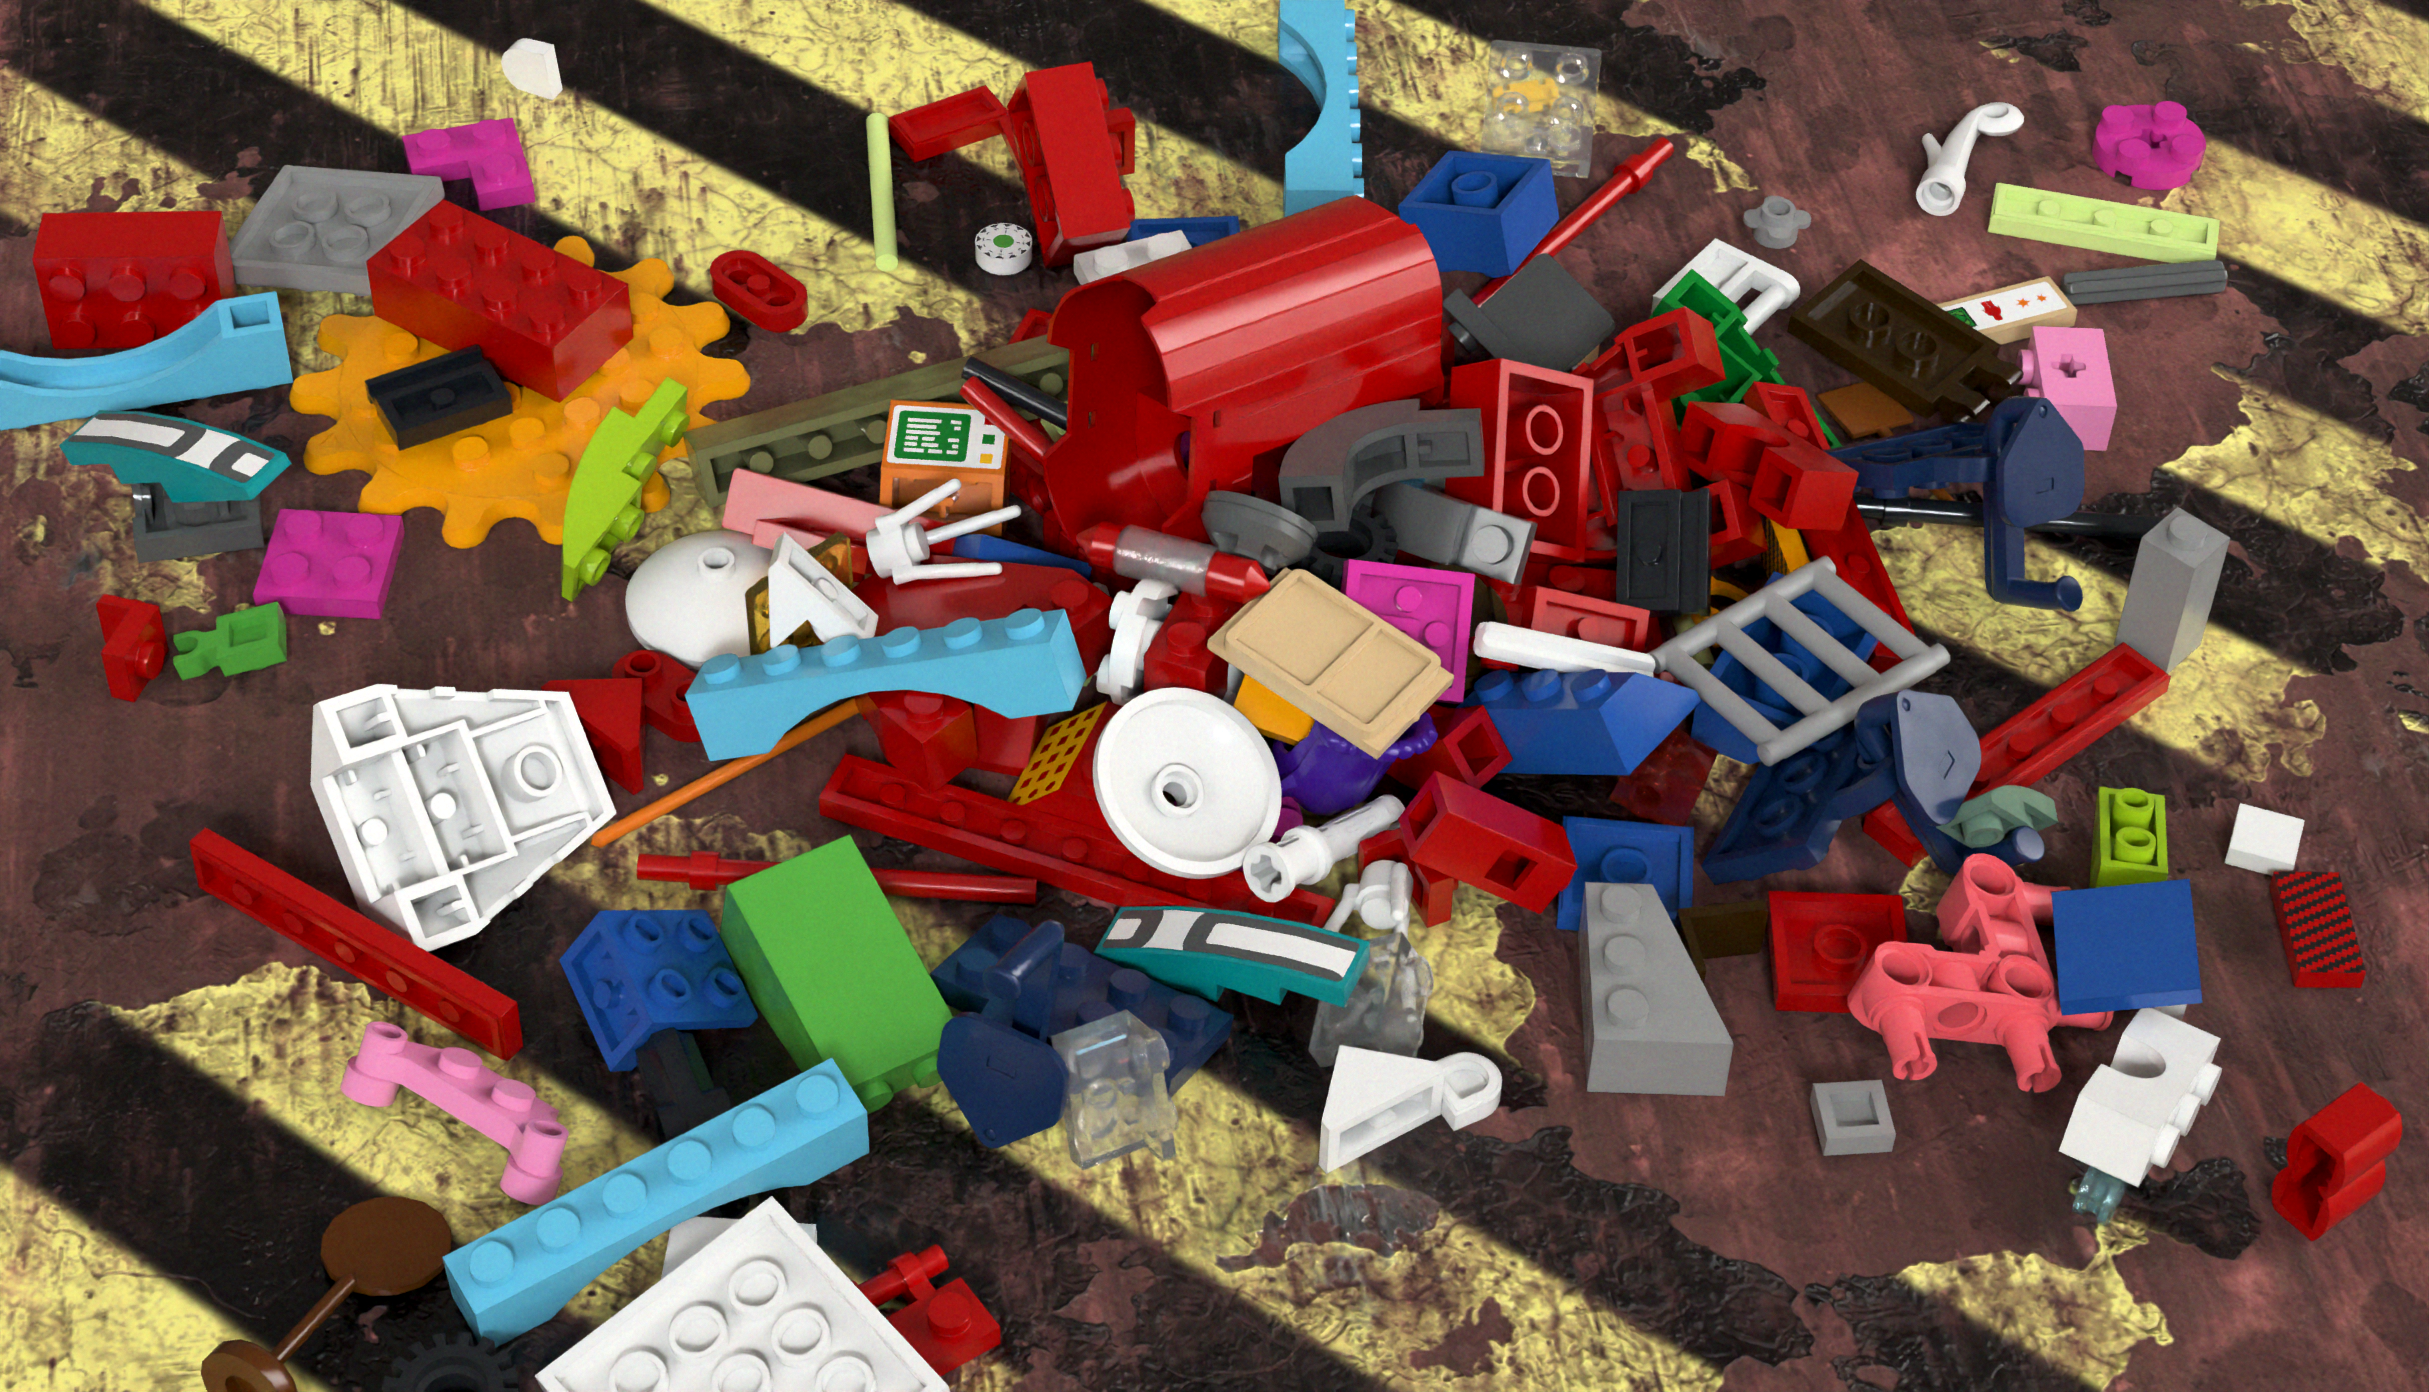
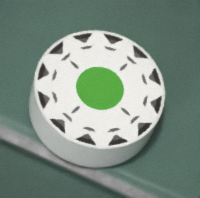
M997 223L983 228L975 238V259L977 264L983 270L996 275H1011L1024 270L1032 260L1031 235L1024 228L1010 223Z

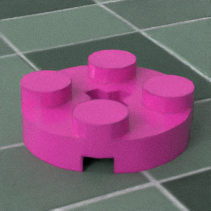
M2161 101L2155 106L2110 105L2104 108L2096 128L2092 155L2100 169L2113 178L2117 170L2122 174L2132 177L2131 186L2147 190H2167L2183 186L2191 180L2193 171L2197 169L2199 172L2206 150V140L2199 127L2186 118L2187 110L2179 103Z

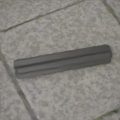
M2205 260L2067 272L2061 277L2059 289L2073 306L2219 294L2225 290L2228 275L2222 261Z

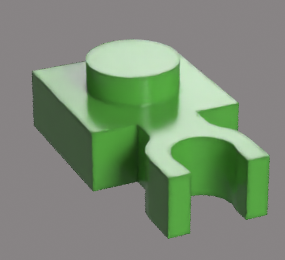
M278 601L218 616L216 630L208 632L198 630L176 634L173 638L180 655L173 657V664L181 680L201 676L216 666H220L224 676L227 677L250 670H260L270 665L287 661L286 618Z

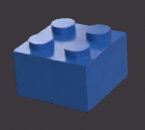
M1449 150L1398 205L1400 219L1409 225L1415 223L1424 235L1435 257L1439 272L1455 270L1477 272L1493 278L1511 276L1560 219L1550 159Z

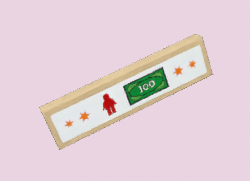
M2049 276L1936 304L2000 345L2029 338L2033 326L2072 327L2075 324L2078 311Z

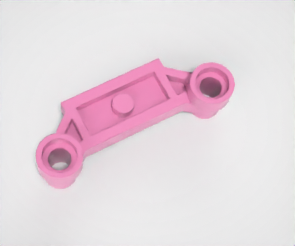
M378 1021L367 1024L358 1055L348 1060L340 1085L341 1091L347 1097L364 1105L386 1107L395 1102L400 1084L509 1149L511 1154L507 1159L500 1181V1187L507 1195L532 1205H545L555 1200L563 1176V1169L559 1162L569 1135L568 1130L556 1122L559 1110L535 1097L536 1092L529 1085L517 1080L505 1079L482 1065V1059L469 1050L458 1047L439 1049L407 1041V1033L396 1025Z

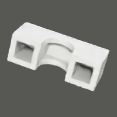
M2141 1008L2122 1033L2111 1066L2108 1067L2100 1064L2079 1093L2059 1152L2139 1187L2153 1164L2162 1168L2167 1166L2180 1135L2185 1137L2188 1134L2200 1105L2206 1106L2210 1100L2222 1072L2221 1067L2212 1064L2221 1038L2153 1008Z

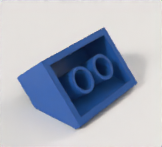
M1774 571L1765 586L1785 575ZM1814 589L1789 602L1865 663L1879 640ZM1766 616L1741 629L1828 701L1833 702L1847 694L1850 690L1851 684ZM1724 649L1709 671L1781 731L1806 717ZM1701 699V702L1695 707L1690 742L1747 765L1760 762L1761 760L1757 753L1758 746Z
M1546 669L1536 673H1509L1508 670H1496L1478 679L1474 684V691L1456 708L1484 705L1513 758L1498 773L1630 775L1701 702L1697 690L1637 672H1606L1604 669H1592L1584 673H1557L1554 669Z

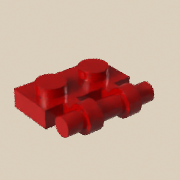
M937 1244L915 1255L909 1250L887 1261V1270L859 1285L852 1280V1283L876 1308L899 1295L905 1299L908 1306L887 1316L886 1319L940 1377L1001 1344L1000 1325L961 1277L937 1290L929 1282V1279L949 1269L947 1257Z

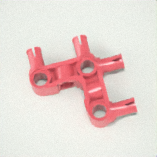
M1985 853L1972 854L1965 859L1936 907V914L1944 942L1952 947L1953 952L1937 951L1928 944L1901 943L1897 941L1885 942L1877 947L1847 997L1848 1007L1852 1015L1861 1024L1882 1035L1892 1062V1071L1896 1078L1904 1080L1908 1074L1911 1081L1921 1080L1931 1075L1936 1070L1937 1060L1931 1050L1928 1038L1996 1044L2006 1047L2016 1073L2018 1087L2022 1091L2028 1092L2033 1087L2034 1093H2041L2054 1088L2060 1082L2062 1074L2059 1065L2056 1064L2047 1035L2049 1030L2054 1026H2070L2104 1031L2109 1027L2114 1011L2062 1016L2058 981L2053 977L2035 924L2054 926L2051 892L2072 890L2069 886L2056 887L2023 882L2020 877L2016 876L2013 869L1999 858Z

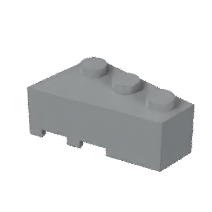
M1585 882L1578 942L1587 1092L1724 1096L1734 1043L1653 884Z

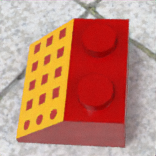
M1106 701L1049 727L1007 801L1113 833L1104 818L1096 798L1093 783V759L1098 739L1104 727L1123 706Z

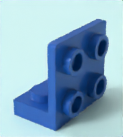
M703 909L599 911L559 959L610 1072L632 1071L637 1066L635 1050L643 1046L649 1040L652 1033L673 1027L676 1030L750 1027L758 1018L753 1003L710 914Z

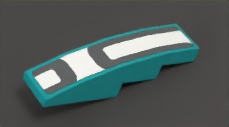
M99 410L59 445L71 466L109 464L121 484L161 483L172 503L252 500L292 464L286 453L239 434L184 418L141 411Z
M1185 906L1120 907L1093 954L1123 968L1140 971L1149 979L1160 984L1215 1002L1219 1000L1226 987L1278 1005L1281 1004L1287 991L1290 990L1344 1008L1369 961L1370 941L1304 923L1239 911Z

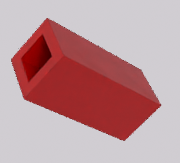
M1437 771L1433 772L1398 818L1410 860L1538 914L1544 911L1559 891L1563 892L1567 888L1574 872L1578 868L1563 826Z

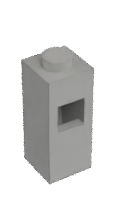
M2179 507L2174 509L2147 532L2140 541L2114 646L2125 642L2167 674L2201 645L2230 537Z

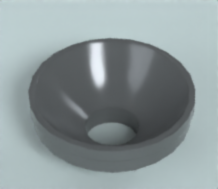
M1215 490L1208 492L1203 502L1201 519L1207 535L1215 546L1214 553L1219 550L1257 560L1266 574L1274 575L1277 569L1292 565L1306 557L1310 553L1311 547L1318 535L1315 526L1303 517L1281 506L1256 497L1236 492Z

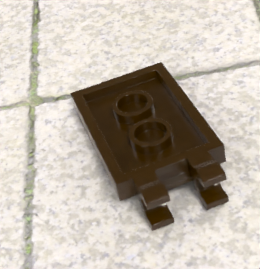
M1859 259L1790 316L1788 333L1927 420L1939 411L1947 424L1959 421L1982 423L1976 418L1989 408V405L1995 409L1996 405L2004 399L2018 396V394L2010 389L2023 378L2024 373L2015 364L1997 358L2000 349L1999 343L1862 259ZM1979 388L1981 394L1974 390Z

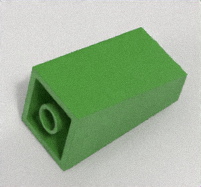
M850 834L727 885L719 935L746 991L802 1073L832 1058L866 1109L867 1115L885 1106L893 1098L894 1093L915 1084L919 1088H928L942 1081L937 1071L941 1033L945 1024L953 1016Z

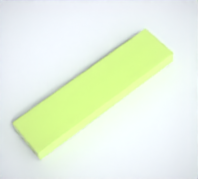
M1996 183L1987 232L2167 263L2215 260L2220 220Z

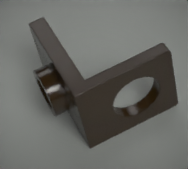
M1762 899L1725 904L1711 903L1705 906L1677 909L1674 927L1703 984L1706 975V966L1703 959L1761 952L1768 908L1765 900Z

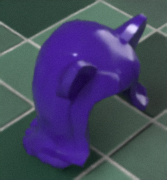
M1424 712L1419 720L1413 723L1377 760L1317 720H1315L1309 735L1296 746L1274 739L1271 752L1280 776L1282 798H1293L1305 810L1317 816L1336 815L1360 804L1369 796L1397 758L1408 759L1414 753L1422 754L1432 748L1439 733L1436 731L1431 715L1428 712Z

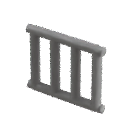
M1822 556L1813 562L1803 565L1647 653L1655 660L1654 673L1659 674L1667 670L1687 688L1697 690L1699 697L1758 746V756L1766 766H1772L1782 759H1787L1855 719L1856 712L1865 701L1876 696L1906 690L1934 674L1936 670L1950 662V655L1943 645L1937 643L1928 647L1838 577L1835 564L1828 556ZM1814 589L1904 661L1879 674L1789 602ZM1766 616L1855 689L1833 702L1828 701L1741 629ZM1717 643L1806 717L1782 731L1779 730L1694 660L1692 656Z

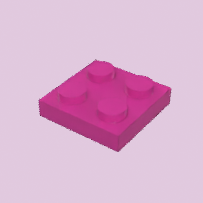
M280 509L254 589L255 607L278 601L284 614L381 619L405 535L402 516Z

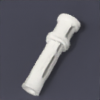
M1385 794L1365 804V806L1337 817L1318 828L1299 825L1286 831L1281 841L1276 844L1262 842L1250 848L1244 856L1243 871L1246 882L1254 894L1266 902H1277L1291 894L1295 885L1299 883L1312 885L1325 879L1335 862L1358 853L1361 841L1385 830L1401 828L1399 822L1392 825L1390 823L1398 820L1405 807L1398 798Z

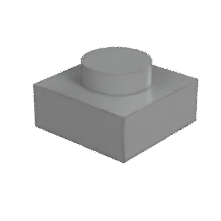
M1882 1079L1813 1083L1810 1104L1823 1156L1892 1152L1896 1133Z

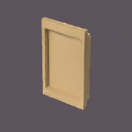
M1285 567L1269 582L1271 585L1269 591L1243 606L1208 639L1207 649L1376 760L1413 723L1419 720L1420 716L1452 685L1454 675L1440 666L1441 660L1436 653L1303 569L1292 571Z

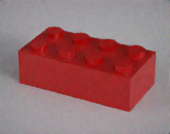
M444 199L366 261L375 316L451 352L478 344L481 348L482 357L490 362L497 374L558 403L634 338L628 283Z

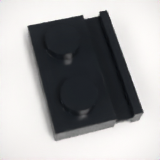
M478 344L365 380L367 399L370 404L373 403L375 405L378 417L399 451L513 414L511 395L490 362L482 357L481 348Z
M1699 488L1698 492H1682L1681 489L1618 491L1616 603L1650 610L1649 618L1682 617V614L1710 616L1712 494L1709 488Z

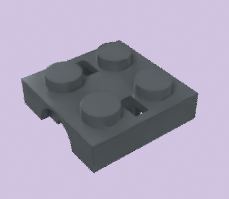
M161 483L131 484L135 507V518H132L133 538L139 563L265 547L260 493L252 500L172 503Z

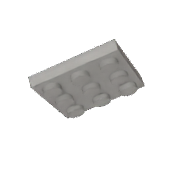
M284 165L228 244L236 284H244L250 287L292 288L306 292L328 291L353 293L357 296L371 295L366 261L445 197L441 177Z

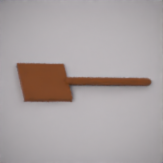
M1866 381L1817 394L1816 400L1852 439L1873 433H1878L1881 438L1894 436L1890 430L1891 428L1913 423L1914 417L1900 402ZM1944 488L1929 489L1938 500L1955 501Z

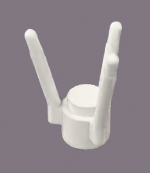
M954 478L897 512L876 518L877 528L866 533L869 557L878 576L882 579L892 576L896 585L917 579L998 575L1002 572L1003 568L997 562L920 565V561L930 557L929 545L1016 518L1021 515V508L1017 505L1009 506L924 532L918 522L909 525V520L943 501L961 488L960 480Z
M1380 860L1372 862L1364 869L1360 884L1350 883L1345 885L1341 902L1322 929L1338 933L1351 912L1358 910L1363 921L1370 927L1380 930L1391 928L1393 930L1395 1019L1401 1023L1405 1022L1408 1018V927L1411 918L1408 910L1414 879L1406 864L1390 860Z

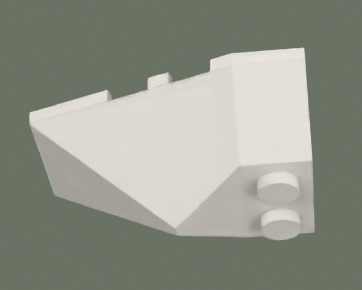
M375 684L318 702L313 706L310 786L359 910L370 920L427 952L476 935L509 903L519 898L531 888L533 883L552 866L562 861L617 814L569 692L492 689L489 692L455 691V687L436 686L430 690L397 689V685Z

